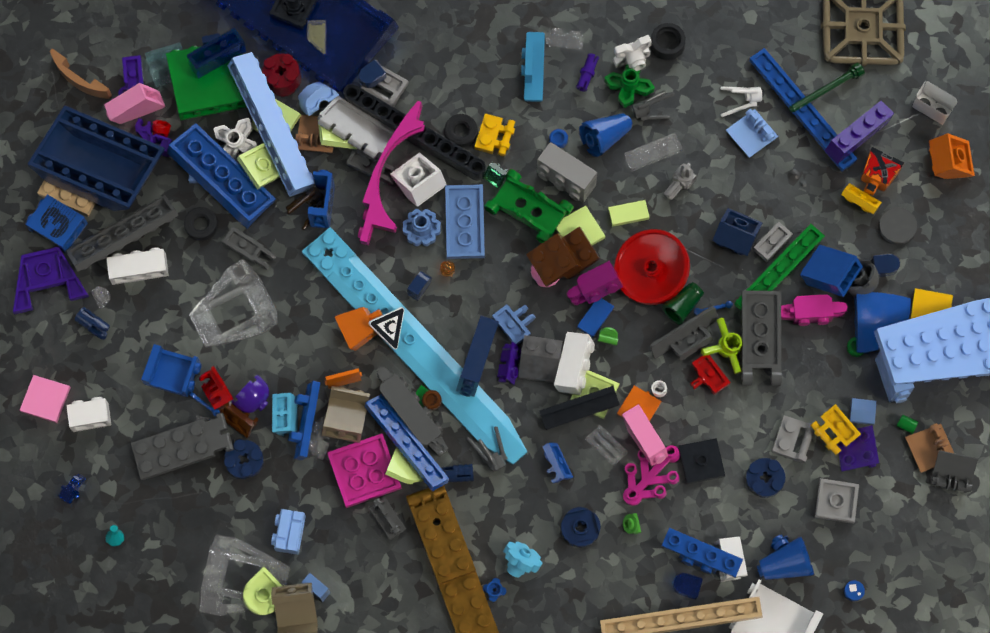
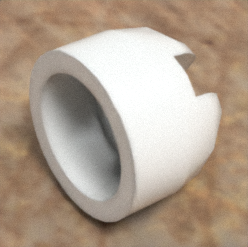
M658 380L652 384V393L656 397L661 398L666 395L667 385L665 382Z

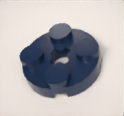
M240 439L232 444L234 450L226 452L224 456V464L228 472L237 479L256 476L264 464L263 453L260 447L249 440ZM247 455L249 462L240 464L241 460L239 458Z
M761 458L750 464L745 479L750 491L761 498H770L782 490L786 477L784 469L777 460ZM763 473H767L771 477L768 483L760 479Z
M577 507L568 511L561 523L563 538L570 546L579 548L593 544L598 539L601 529L598 516L584 507ZM581 522L582 525H586L584 532L575 529V527H578V523Z

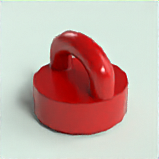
M163 120L153 121V135L160 133L164 134L161 136L168 137L171 125Z

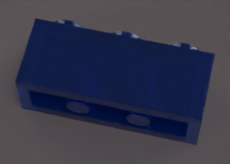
M233 28L187 54L188 64L199 79L229 62L233 57L246 52L245 42L238 31Z

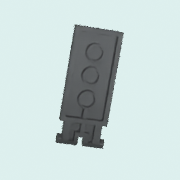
M224 413L217 414V418L210 421L201 419L131 443L140 479L144 481L215 457V452L226 449V452L233 451L230 434H222L223 431L228 430Z

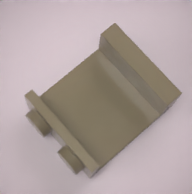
M332 386L322 436L360 443L367 411L365 402L369 401L370 394L361 390L354 391L341 386Z
M312 583L272 587L271 599L272 605L275 608L278 626L277 633H318Z

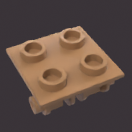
M301 115L298 134H296L295 138L298 143V149L333 153V146L321 145L318 116Z
M933 424L928 429L905 437L920 473L934 468L939 450L954 453L941 424Z

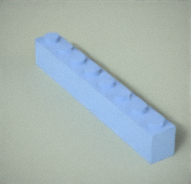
M252 52L233 57L227 66L289 197L310 190L315 184L313 175L306 166L305 158L301 156L297 141L291 135L290 127L283 118L282 110L275 101L274 93L267 84L266 76L261 72L258 59L254 57Z

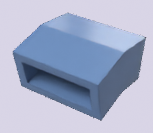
M852 398L849 413L851 423L874 425L876 401Z

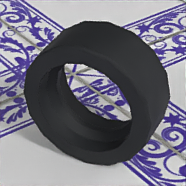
M660 24L651 34L652 43L650 47L658 58L663 60L676 59L685 48V33L676 24ZM664 33H671L678 38L679 44L673 50H664L657 43L658 37Z

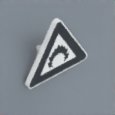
M404 308L395 309L368 323L392 349L398 348Z

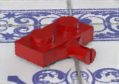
M702 355L692 362L691 365L699 376L690 382L694 390L704 383L715 395L730 385L731 382L710 355Z

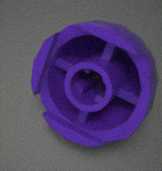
M259 375L254 377L256 381H249L235 396L238 399L237 401L232 400V404L242 412L253 413L256 410L261 412L268 405L266 400L269 397V387Z

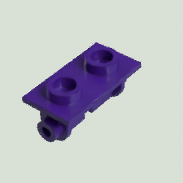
M514 342L505 344L502 347L500 361L506 362V364H499L497 375L499 382L505 383L508 380L513 385H515V380L518 377V363L521 359V348Z

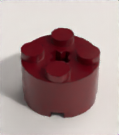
M275 54L264 61L262 74L266 76L270 90L280 97L293 94L301 84L299 65L292 55Z

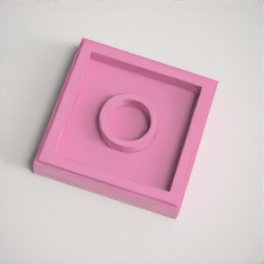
M33 375L20 412L57 423L71 387Z

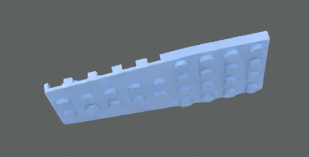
M990 298L884 326L874 331L892 386L901 383L913 384L920 381L931 382L932 380L939 379L943 381L957 377L961 379L969 376L980 377L990 375Z

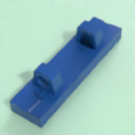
M317 381L307 384L306 394H298L295 398V404L302 405L303 411L299 432L292 431L289 433L288 441L297 443L294 459L303 460L308 455L320 382Z

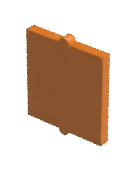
M358 368L326 376L325 385H328V388L331 389L332 386L338 387L362 381V372H359Z
M634 385L617 414L623 417V413L639 404L650 421L662 401L650 395L649 391L645 392Z

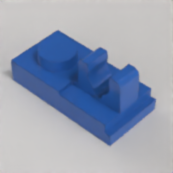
M547 443L542 446L545 451V458L552 464V467L547 469V473H556V477L551 482L558 483L564 479H572L573 475L558 443Z

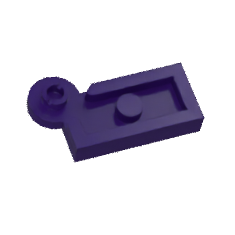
M140 55L122 57L125 86L119 89L118 95H121L138 83L144 84L142 58Z

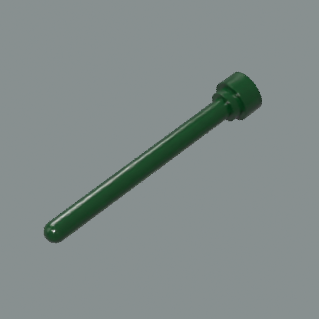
M858 62L851 65L847 73L789 107V111L795 112L851 78L859 79L865 75L864 68Z

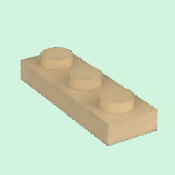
M45 180L37 192L39 196L44 198L48 194L74 211L88 217L96 204L47 183Z

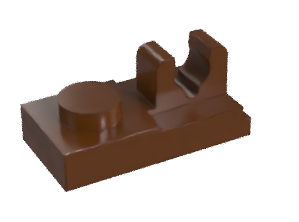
M231 402L222 405L219 409L220 413H224L226 422L246 438L250 436L252 429L257 425V417L254 420L250 419V413H242Z

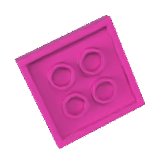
M383 433L364 439L360 443L356 442L327 452L346 508L402 489L399 480L385 475L391 461V456Z

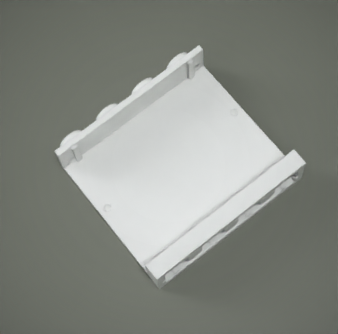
M759 579L756 584H751L747 593L750 594L749 598H760L763 618L733 622L729 626L732 629L731 633H814L823 613L817 610L812 612L760 584L761 580Z

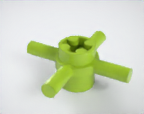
M719 318L716 321L722 337L717 345L702 348L701 353L703 356L719 352L722 357L730 359L734 374L741 373L742 370L737 354L742 347V339L736 333H729L724 318Z

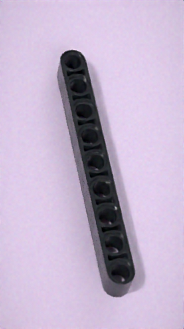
M349 84L343 90L346 101L394 131L399 126L394 123L402 121L406 114L357 85ZM349 94H356L353 98L348 97ZM365 103H372L369 107L364 106ZM381 112H387V113H388V114L385 115V116H380V115H379ZM426 126L424 131L405 139L473 180L480 181L486 175V165L482 159ZM429 139H432V140L435 141V142L432 143V144L426 143V141L429 140ZM443 149H449V150H450V152H448V153H443V152H441V151H442ZM459 158L466 159V161L463 163H460L457 160ZM475 167H480L482 169L479 172L473 171Z

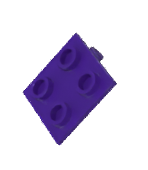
M873 425L858 428L857 430L861 435L848 446H845L841 441L837 444L842 450L838 453L842 472L866 466L873 468L876 467V464H879Z

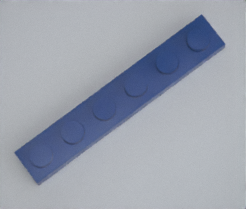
M382 394L365 402V408L431 491L448 483V476Z

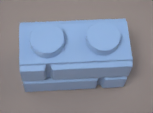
M281 509L280 514L276 515L275 526H278L277 533H273L271 545H274L275 551L299 554L306 518L305 513Z

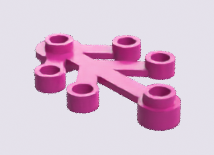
M670 445L666 447L667 453L671 450L675 452L671 455L668 454V457L662 463L656 464L650 471L648 460L646 457H641L643 454L641 450L638 451L637 455L641 463L642 480L637 486L635 479L637 473L636 465L628 463L625 466V472L628 475V488L623 493V499L628 505H638L642 499L656 497L662 499L666 496L667 492L664 486L658 485L654 490H644L648 485L677 484L679 482V475L676 471H670L667 475L657 476L668 463H674L679 460L680 453L676 446ZM629 468H634L632 472H628ZM671 476H676V479H670ZM663 490V493L657 494V491ZM636 493L634 497H629L630 494Z

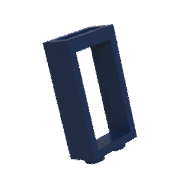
M480 316L456 389L463 396H475L499 321Z

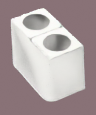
M927 81L926 84L924 82L918 91L912 107L943 125L952 112L951 110L957 104V99ZM919 99H928L931 103V106H929L928 104L924 103ZM936 108L945 109L947 115L939 112Z

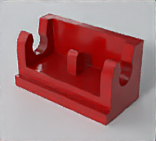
M214 366L199 377L200 381L209 378V381L204 383L201 388L214 410L233 400L227 386Z

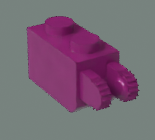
M609 260L580 275L577 279L578 285L568 290L567 297L573 305H579L586 301L591 304L610 293H615L623 285Z

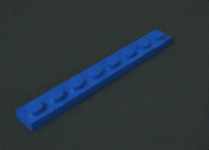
M765 48L750 57L749 61L788 108L805 97ZM809 103L799 110L792 112L825 151L830 141L837 134L815 107ZM853 153L848 155L839 164L831 158L841 172L857 162V158Z

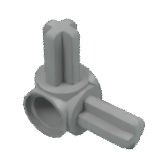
M683 163L673 174V183L664 192L667 199L673 200L681 189H689L696 180L697 176L693 173L690 163L687 165Z

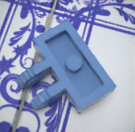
M505 305L493 314L492 318L499 321L498 326L512 342L518 345L524 340V335H531L525 326L529 325L536 317L534 314H531L521 321L518 317L526 313L528 307L524 305L513 312L508 305Z

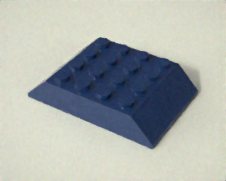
M64 105L28 162V166L47 183L110 210H128L165 148Z

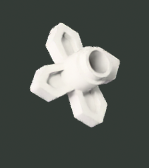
M649 35L638 38L634 43L616 46L614 48L616 57L613 58L615 67L619 68L628 64L629 68L636 71L645 68V58L650 56L649 47L652 43Z
M249 118L238 120L235 129H229L225 125L214 127L216 139L227 143L223 149L234 160H236L239 151L245 153L258 146L255 141L247 139L253 130Z

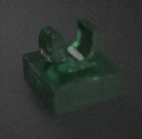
M491 162L483 178L496 188H499L507 175L508 169L504 170L500 167L499 163Z

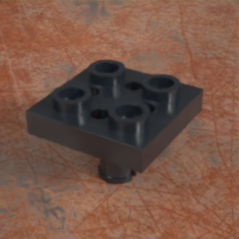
M276 0L269 15L303 30L318 0Z

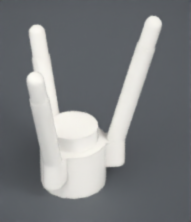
M721 87V90L731 91V93H745V100L750 102L722 113L721 117L757 106V102L762 101L761 87Z

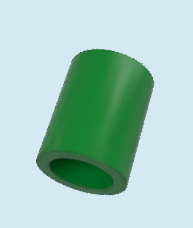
M902 414L897 427L913 434L918 421Z

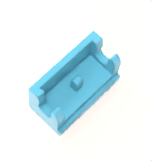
M292 393L273 394L272 432L279 436H284L285 433L289 434L292 431L298 432V404H295L296 396Z

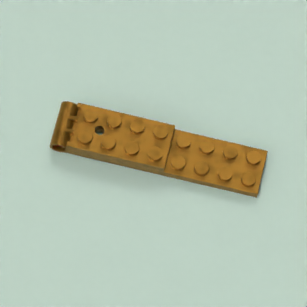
M444 485L434 491L426 488L407 495L408 505L456 633H499ZM435 520L440 521L438 526L433 524Z

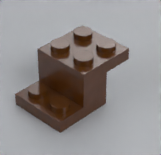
M581 227L576 228L564 237L557 233L526 254L547 287L561 277L571 279L600 259Z

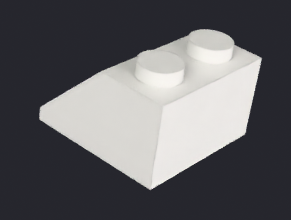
M420 152L390 173L404 195L417 207L446 185L441 170Z

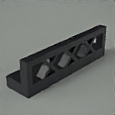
M614 386L540 410L539 413L546 430L620 406Z

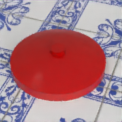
M649 229L638 232L625 241L617 253L614 268L623 285L620 289L626 296L640 304L657 305L669 301L683 289L690 272V259L685 246L673 234L664 230Z

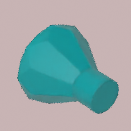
M112 525L110 531L105 536L106 543L111 546H118L124 541V534L121 530H118L116 525Z

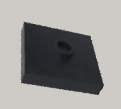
M717 438L678 446L686 484L725 477Z

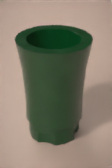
M689 283L675 297L665 303L662 309L669 319L681 325L692 309L698 304L704 292L696 283Z

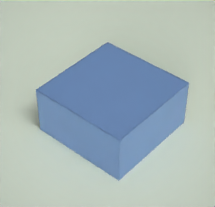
M311 573L302 581V584L312 583L313 595L321 602L330 594L329 589Z

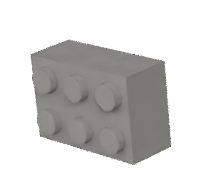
M551 142L537 159L538 176L544 181L549 180L558 190H564L569 193V196L575 201L580 200L584 203L596 186L597 172Z

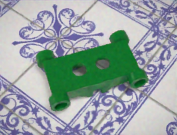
M509 169L505 175L507 178L506 182L492 200L486 202L484 209L492 215H496L499 210H502L539 232L536 239L542 244L551 238L565 215H570L574 206L563 199L557 204L541 191L537 193L534 187L520 182L522 176L518 172ZM524 199L526 205L523 208L517 207L515 204L517 200ZM535 208L541 209V216L534 217L531 214L532 210Z

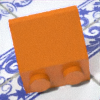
M948 133L929 140V152L932 157L934 176L943 179L975 176L968 140Z

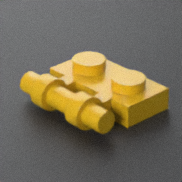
M485 113L474 146L475 150L493 154L494 148H498V155L505 156L506 151L510 147L511 135L515 131V121L508 120L507 125L503 126V118ZM499 133L504 134L501 141L497 140Z
M836 404L820 416L825 422L822 426L817 421L810 425L815 431L814 434L817 437L819 436L825 442V447L828 450L831 449L835 455L842 451L837 446L840 441L845 446H848L861 435ZM829 427L837 436L833 440L825 432Z

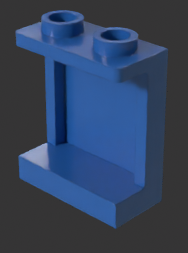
M154 344L141 380L144 385L188 397L189 393H192L194 390V379L196 374L200 373L202 364L196 356L191 358L164 350L161 346Z

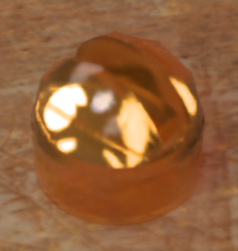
M449 260L442 262L440 265L441 274L445 277L452 276L455 273L454 263ZM444 265H448L452 270L450 271V270H449L446 266H444Z

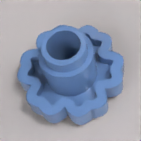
M415 209L413 212L408 213V219L403 221V234L407 236L408 242L414 246L423 244L427 247L435 243L436 236L441 233L440 221L436 219V214L428 209L422 212L419 209Z

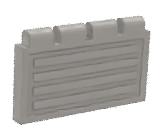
M340 96L334 98L318 116V124L328 131L332 128L333 134L344 141L348 138L349 144L359 150L364 148L363 152L373 159L381 157L389 139L395 132Z

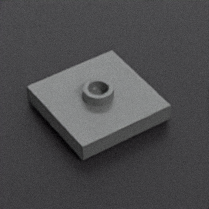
M820 478L815 518L854 524L859 484Z

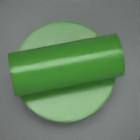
M610 327L603 328L599 331L598 341L617 345L618 332Z
M637 513L628 514L623 519V528L628 534L641 533Z

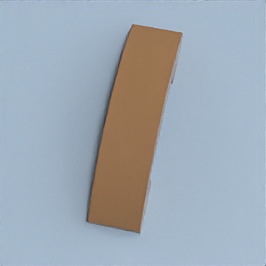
M53 48L50 50L58 70L70 84L91 96L104 99L112 97L109 88L96 79L89 84L68 69L70 65L64 56Z

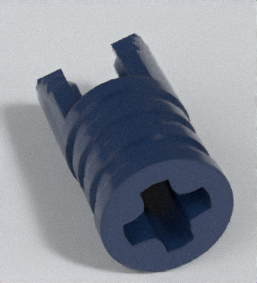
M83 307L75 317V322L79 323L101 340L106 339V331L109 330L110 325L86 307Z
M473 464L441 467L449 478L448 482L474 481Z

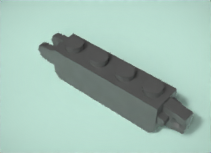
M384 366L379 368L377 375L382 383L380 384V394H382L425 449L430 448L439 457L446 453L448 447L443 440V428L437 421L433 422L430 418L432 414L426 406L422 408L417 394L414 391L411 393L407 388L409 385L403 377L399 378L397 374L392 375Z

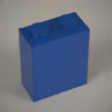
M819 244L803 268L800 276L808 286L844 297L863 266L857 256Z

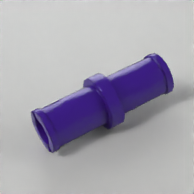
M592 53L587 55L588 57L584 67L580 70L581 75L576 85V88H580V91L583 92L588 90L587 88L591 78L595 75L594 70L599 60V57H595V54Z

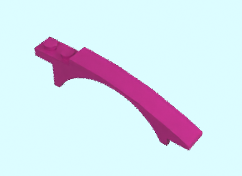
M420 101L415 103L393 133L373 170L362 202L364 206L369 208L364 211L363 220H365V223L358 232L361 244L369 245L374 228L396 233V224L389 218L381 202L379 190L380 176L388 156L395 147L408 137L424 131V121L419 120L423 107Z

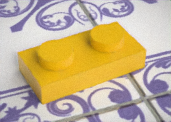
M850 183L841 194L848 202L859 205L867 213L874 214L882 203Z

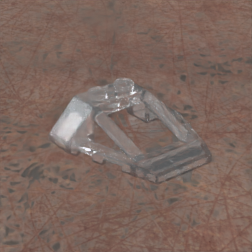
M244 259L227 268L223 273V277L212 286L213 289L206 297L201 299L189 314L204 346L207 348L261 335L278 324L277 310L264 284ZM232 280L235 285L240 286L214 299ZM245 293L256 315L221 333L210 310Z
M216 534L209 550L202 582L200 612L221 616L249 611L244 603L222 605L224 596L243 600V592L223 588L229 559L269 568L268 571L282 586L287 585L290 567L237 538ZM234 548H237L255 557L233 552Z

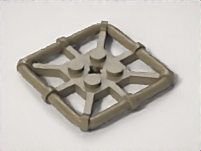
M823 0V22L821 23V29L823 30L824 59L827 62L836 64H855L858 62L862 66L867 64L900 65L903 62L904 31H906L903 0H888L880 8H866V0H860L861 8L848 7L842 0ZM830 1L845 13V22L830 21ZM896 3V23H883V12ZM861 23H865V26H868L869 28H866L864 30L859 26H861ZM830 29H845V39L830 51ZM883 30L897 32V52L883 39ZM848 44H861V57L835 55ZM867 45H879L892 58L867 57Z

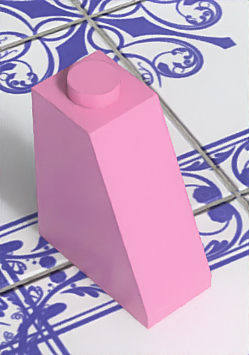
M141 83L104 104L108 119L118 124H123L166 107L160 91Z
M638 404L622 414L627 431L651 466L660 464L668 457L666 447Z

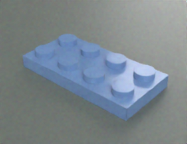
M483 184L445 185L447 259L485 258Z

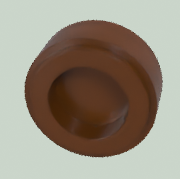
M429 390L424 393L422 402L428 410H436L441 406L442 398L437 391Z

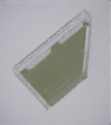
M326 20L308 21V41L323 54H326Z

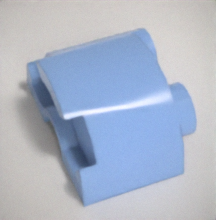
M321 82L307 85L298 95L300 109L310 116L320 109L319 104L321 101L326 100L330 102L339 94L326 84Z

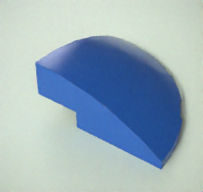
M871 292L865 295L856 294L854 297V320L857 353H869L880 349L874 331L884 326L908 320L911 310V298Z

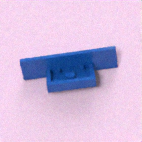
M669 528L662 547L680 554L679 558L682 559V563L693 566V564L701 567L700 570L707 574L716 573L718 570L736 578L743 561L740 557Z

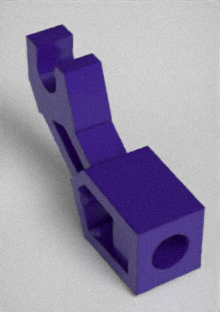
M138 118L135 124L137 135L154 144L159 143L160 146L165 148L162 156L169 157L167 152L169 144L173 142L172 139L158 134L153 135L152 123L148 121L146 126H142L144 122Z

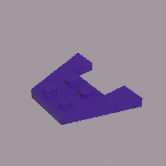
M59 246L21 255L13 307L14 315L33 310L30 292L66 284L70 301L89 297Z

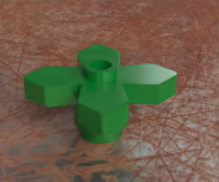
M628 64L622 74L612 72L605 76L604 80L609 89L621 90L618 101L623 108L633 104L634 93L647 96L653 93L655 86L649 79L640 78L641 70L631 69Z

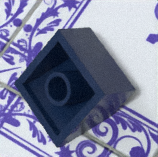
M728 208L718 225L712 241L721 247H728L734 250L737 254L748 256L763 223Z

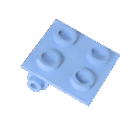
M755 109L746 111V115L726 129V132L749 158L778 137Z

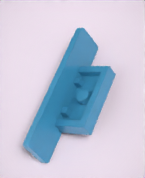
M544 32L526 33V48H522V59H525V65H521V76H525L524 101H543Z

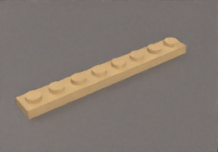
M752 597L600 620L602 633H666L763 618L760 598Z

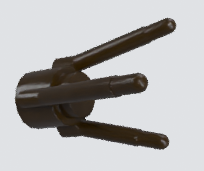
M313 186L298 199L286 206L287 213L291 214L305 202L310 206L314 204V207L319 208L323 204L321 199L324 196L318 188ZM307 218L305 224L303 225V230H305L309 225V218Z

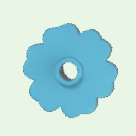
M509 542L503 550L506 554L505 558L509 561L507 563V571L514 577L519 578L525 572L530 573V571L536 573L543 564L540 560L541 556L535 550L529 549L526 544Z

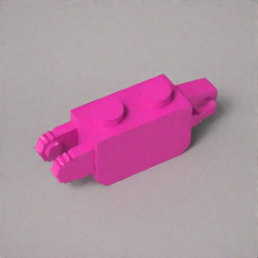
M828 294L797 296L792 304L781 306V320H792L793 324H798L799 326H807L810 323L826 325L832 322L833 318L845 316L848 306L844 302H832V297Z

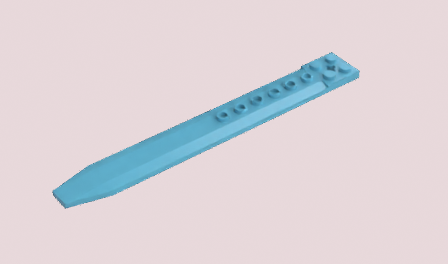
M331 227L302 250V254L354 309L365 307L368 308L370 313L379 309L384 315L400 307L404 308L398 348L392 349L429 390H435L441 395L442 404L477 441L481 439L493 453L498 452L501 455L494 427L497 426L504 452L508 458L507 462L514 465L527 453L509 417L479 385L474 397H466L456 391L463 368L356 256L352 249ZM326 250H333V251H332V255H333V256H332V257H330V256H326V257H325V256H324V255H325V251H326Z

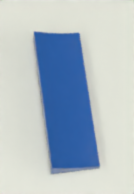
M196 123L169 144L167 154L246 229L275 202L276 198L264 187L257 190L243 167Z

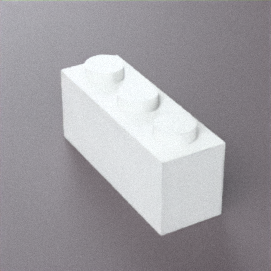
M151 248L145 252L132 251L126 255L118 253L113 254L112 257H107L108 275L112 285L169 276L164 249Z
M566 333L554 382L558 392L581 395L582 389L585 388L586 371L590 368L589 358L595 347L589 334Z

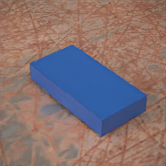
M602 298L594 302L577 328L585 334H589L591 338H594L615 306Z

